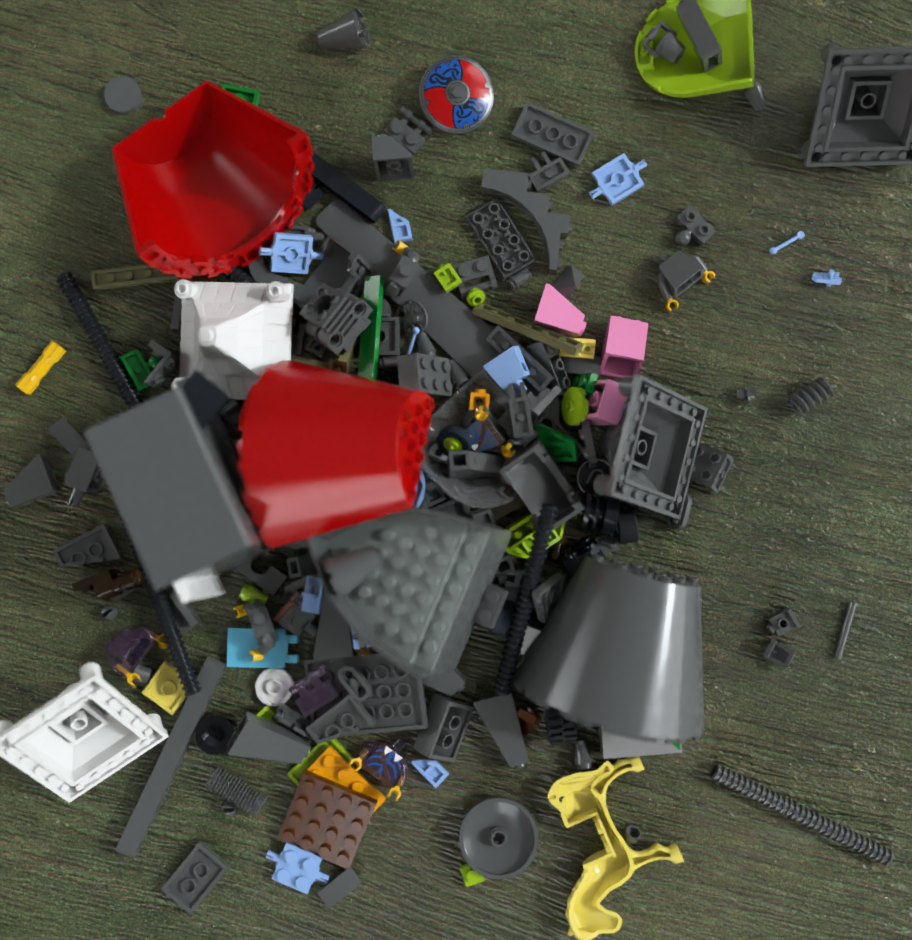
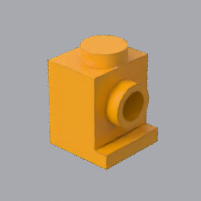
M475 389V392H471L469 410L479 408L476 405L477 399H482V406H486L489 410L490 394L486 393L487 390Z

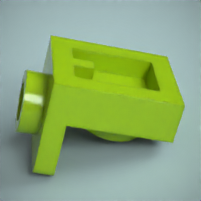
M450 263L442 264L436 268L434 278L440 283L446 293L462 284V280Z

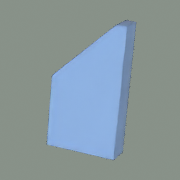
M387 209L394 244H399L397 240L403 243L413 241L409 221L393 212V210Z
M412 759L410 761L434 788L449 775V772L436 759Z

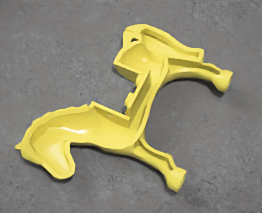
M639 756L618 759L613 764L606 760L597 770L563 776L551 785L548 792V799L561 812L566 828L593 817V821L599 835H602L600 837L605 846V849L592 854L583 862L584 871L567 899L565 914L570 926L567 935H575L579 940H591L597 937L598 934L619 931L622 925V918L618 913L604 908L600 902L610 891L625 883L632 876L635 869L657 860H669L674 864L684 862L676 843L669 846L654 843L651 847L640 851L632 850L619 834L610 818L606 805L608 786L617 776L625 772L633 771L639 773L643 771L644 767Z

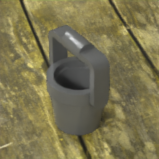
M664 22L658 23L655 28L651 29L646 35L642 46L645 51L656 59L661 56L673 64L680 60L686 50V47L676 38L677 33ZM662 28L667 33L660 40L656 49L653 50L647 44L654 39Z

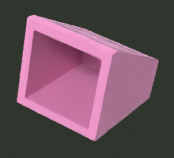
M546 283L534 324L567 337H581L587 323L584 322L585 315L555 288Z
M611 315L601 354V375L616 378L624 376L634 377V374L638 375L644 361L648 323Z

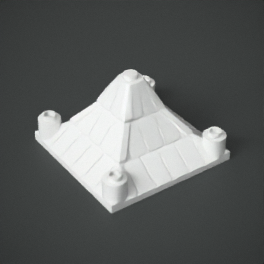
M185 279L177 281L174 292L177 297L182 299L180 374L178 378L173 380L171 390L178 388L177 381L186 377L189 378L196 369L229 395L230 399L246 400L252 384L258 383L260 379L257 376L261 372H265L266 367L280 361L291 360L294 285L277 281L272 283L192 282Z
M93 662L86 663L80 668L81 681L66 687L58 697L52 699L43 707L28 715V717L14 725L10 721H0V756L69 803L169 737L168 731L163 728L160 715L154 713L146 715L102 678L101 667Z

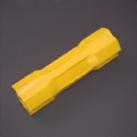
M51 340L42 351V355L15 385L24 393L31 395L41 379L61 359L66 350Z

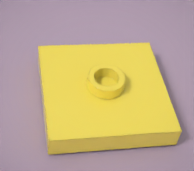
M165 660L141 693L173 716L187 696L184 695L186 693L185 690H182L183 684H180L181 679H178L179 673H176L177 668Z

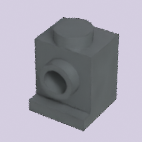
M784 607L765 618L768 623L766 627L770 634L778 637L800 626L791 608ZM783 620L785 625L781 627L780 622Z

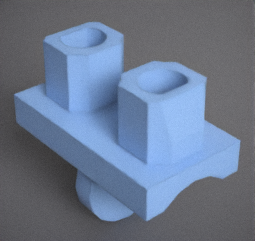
M307 576L305 590L301 592V596H303L301 611L321 614L324 596L321 579Z

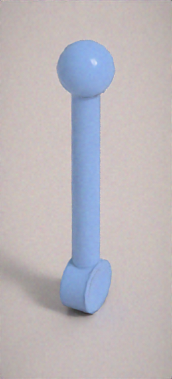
M799 231L793 238L777 247H771L769 252L776 254L777 250L797 239H802L805 236L804 232Z
M418 327L412 329L413 335L407 354H411L416 335L420 332Z

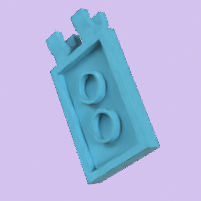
M230 627L228 628L227 667L286 668V663L300 662V654H288V643H300V635L287 634V629L276 628L280 640L276 641L275 646L264 655L263 660L252 662L253 655H249L250 650H256L260 647L252 628Z

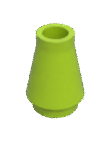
M244 583L239 598L245 602L259 599L262 605H265L268 595L251 583L249 585Z

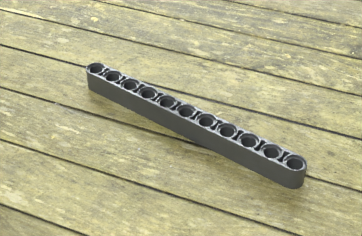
M208 656L196 679L199 681L200 684L198 686L202 690L188 696L115 852L132 860L137 856L227 666L226 663L211 656Z

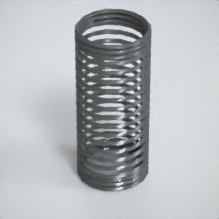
M218 765L206 782L205 788L207 787L210 791L213 790V793H219V796L222 795V798L225 797V800L228 799V802L231 801V804L234 802V805L237 804V807L240 806V809L243 808V811L246 810V813L249 811L250 816L256 817L268 795L265 793L261 795L262 791H260L255 798L259 789L254 793L256 789L254 787L250 793L252 785L244 796L250 784L243 791L247 784L245 782L238 792L244 782L242 780L236 789L241 778H239L231 790L238 779L237 776L229 787L235 774L225 787L232 773L229 774L222 785L229 771L223 777L226 769L222 772L223 767Z

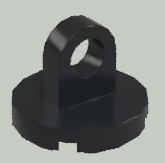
M222 715L206 717L199 723L196 729L195 739L198 747L210 755L224 753L227 750V743L234 733V726L228 718Z

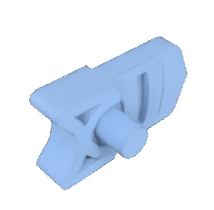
M829 270L828 273L814 272L812 275L814 282L826 283L828 287L831 285H841L842 278L839 277L840 272H835L834 270Z

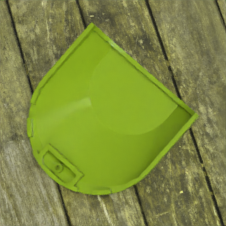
M666 0V4L657 10L655 8L645 20L646 24L642 31L638 33L635 43L637 68L645 82L664 95L688 98L754 87L755 68L751 0H696L722 49V64L705 73L677 15L676 6L682 0ZM660 22H664L677 33L676 38L686 47L683 56L676 64L667 61L661 56L656 59L642 47L646 35ZM662 28L654 39L647 44L653 50L656 49L660 40L667 33Z

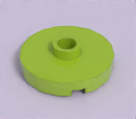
M571 387L564 394L561 409L563 419L568 425L578 426L580 422L586 419L589 402L585 399L587 394L582 388Z

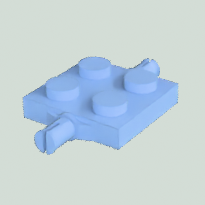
M623 153L592 172L598 187L589 192V195L594 199L603 194L611 206L644 186V182L639 176V170L646 167L647 162L642 159L634 165Z
M274 232L271 248L259 247L260 256H270L269 269L271 272L308 274L312 259L323 260L324 257L323 252H313V237L311 235Z
M286 842L280 854L268 850L265 857L276 862L272 880L305 894H308L311 884L316 879L327 884L330 875L319 872L321 856Z

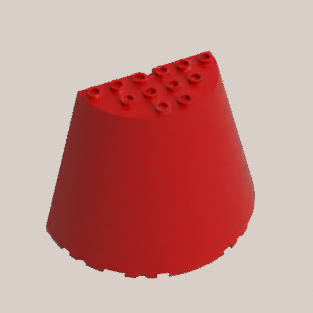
M206 80L166 108L161 119L152 118L111 148L137 255L145 263L154 269H160L164 274H175L177 277L188 279L199 275H207L210 278L220 273L227 274L233 272L231 267L240 265L243 268L260 258L259 247L271 248L274 232L283 233L286 228L290 230L293 227L294 220L303 211V201L306 194L310 193L313 183L311 176L314 171V162L311 158L313 150L305 131Z
M284 360L269 365L265 368V372H261L257 376L260 380L258 383L252 384L241 413L239 431H243L242 441H237V451L239 453L237 462L238 471H243L241 478L244 480L246 490L242 491V497L245 507L249 510V518L252 524L258 525L260 530H257V534L269 548H275L413 507L414 499L417 496V482L420 480V467L424 461V453L421 448H424L427 444L428 427L431 426L430 417L434 409L433 398L420 390L292 360Z

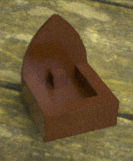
M527 707V709L520 708L517 716L521 718V730L524 735L533 732L542 720V717L538 715V711Z

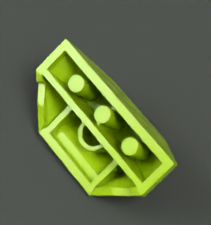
M528 512L505 528L511 532V538L505 550L506 554L524 559L530 557L528 553L531 551L530 546L533 545L531 543L532 539H534L533 534L536 533L535 527L532 524L534 518L531 512ZM566 522L552 530V535L549 536L551 540L548 541L549 547L562 539Z

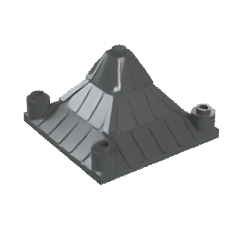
M834 42L825 45L821 51V59L825 65L810 140L805 142L801 148V153L805 158V167L912 164V46L841 48Z
M634 374V377L624 376L618 383V389L622 396L630 397V402H628L618 425H611L599 439V448L603 455L609 459L611 476L598 475L593 482L594 490L597 494L611 496L652 510L657 515L680 520L708 408L642 375Z

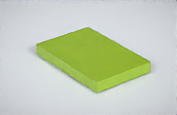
M335 738L316 744L311 749L308 757L304 758L301 764L297 763L287 775L298 786L305 769L329 745L344 757L348 763L355 758Z

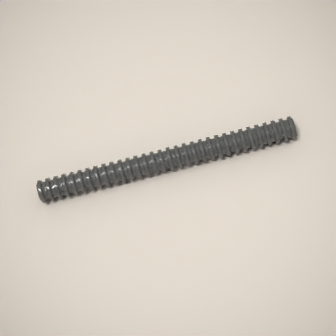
M719 763L713 766L710 773L711 780L714 781L716 779L717 783H721L723 786L727 785L729 789L732 788L733 791H738L739 794H744L745 797L749 796L751 800H755L757 803L760 802L761 805H766L767 808H771L773 811L777 810L779 814L782 813L783 816H788L789 819H793L807 828L810 827L811 830H815L829 839L832 838L833 841H838L839 844H843L857 853L860 852L861 855H865L867 858H871L885 867L892 863L894 859L893 850L873 840L871 841V839L865 838V836L851 829L849 830L847 827H843V825L837 824V822L829 818L826 819L825 816H821L807 807L804 808L803 805H799L785 796L782 797L781 794H776L775 791H771L769 788L765 789L763 785L760 786L759 783H754L753 780H749L747 777L743 778L741 774L738 775L737 772H732L731 769H726L725 766L721 767Z

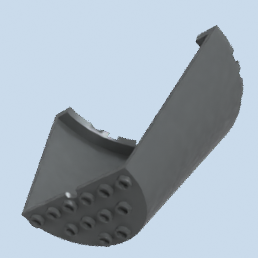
M598 554L586 555L516 673L513 684L520 692L526 691L525 696L534 700L541 707L549 710L552 706L559 709V714L565 716L564 718L579 722L592 728L593 724L598 727L603 726V732L653 743H657L658 738H665V744H685L687 738H692L691 740L693 741L699 740L704 733L701 583L698 581L699 579L689 575L684 578L672 571H668V574L654 567H649V570L642 568V565L633 562L627 565L622 560L612 558L609 561L605 560L604 556Z

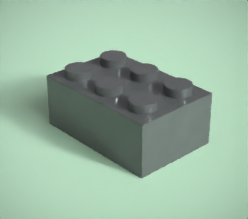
M421 353L397 357L399 386L423 391L433 400L452 397L451 365L448 358Z

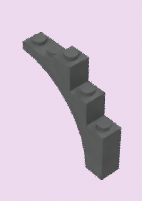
M483 168L481 193L496 196L512 203L532 220L545 244L548 258V274L555 275L557 269L561 268L562 258H559L558 255L559 251L563 249V239H567L568 233H572L573 222L570 221V215L548 213L552 209V201H549V194L530 192L532 180H528L529 173Z

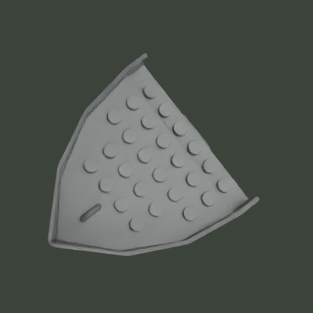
M413 506L410 509L306 538L327 597L355 634L395 665L418 678L454 671L475 622L489 629L494 628L509 591L492 584V581L510 541L511 532L492 523ZM369 546L379 547L384 555V559H382L383 564L347 595L340 596L330 581L332 578L329 572L326 573L323 560L327 557Z

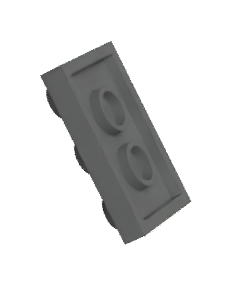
M200 841L161 890L191 915L230 865Z

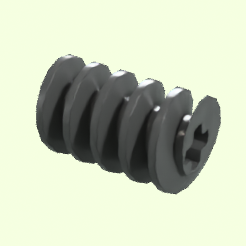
M818 377L815 379V382L812 381L802 387V390L799 389L796 393L791 394L789 401L794 412L801 417L803 416L801 410L808 413V406L812 409L816 408L815 402L821 405V398L827 401L829 399L828 394L834 396V392L825 379Z

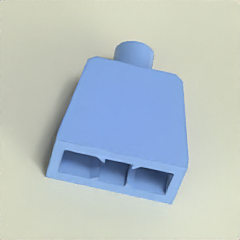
M512 346L483 366L501 389H508V384H512L517 395L521 394L520 382H523L522 380L530 375L519 346Z

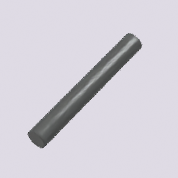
M849 602L834 652L833 657L840 660L857 606L855 603Z

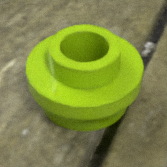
M473 288L468 291L466 300L470 306L476 307L484 302L485 294L482 290Z

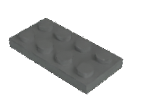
M527 101L513 129L511 138L542 152L545 151V153L556 158L561 157L563 161L579 168L595 131Z

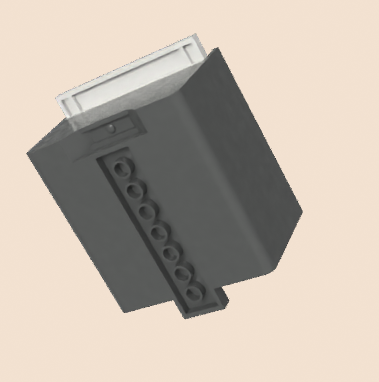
M188 377L176 382L178 388L170 390L84 431L155 591L174 584L182 603L219 597L226 594L227 592L219 577L220 575L278 548H269L257 534V530H260L258 525L251 523L249 510L245 507L242 497V491L246 489L244 480L241 478L243 471H238L237 461L239 454L220 413L218 412L204 430L200 429L181 388Z

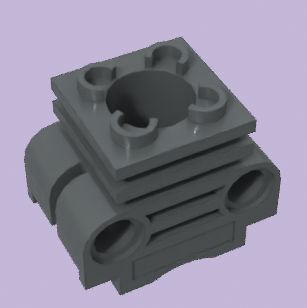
M323 283L299 314L308 321L305 328L307 335L316 343L321 344L338 356L342 349L348 352L354 345L358 335L371 323L367 317L373 309L365 301L342 288L334 289Z

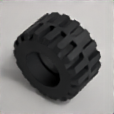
M552 706L549 710L544 708L546 731L551 746L576 743V722L560 715L559 709Z

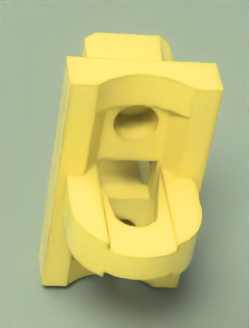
M572 338L584 344L581 352L575 356L562 350L559 353L560 357L594 360L596 340Z

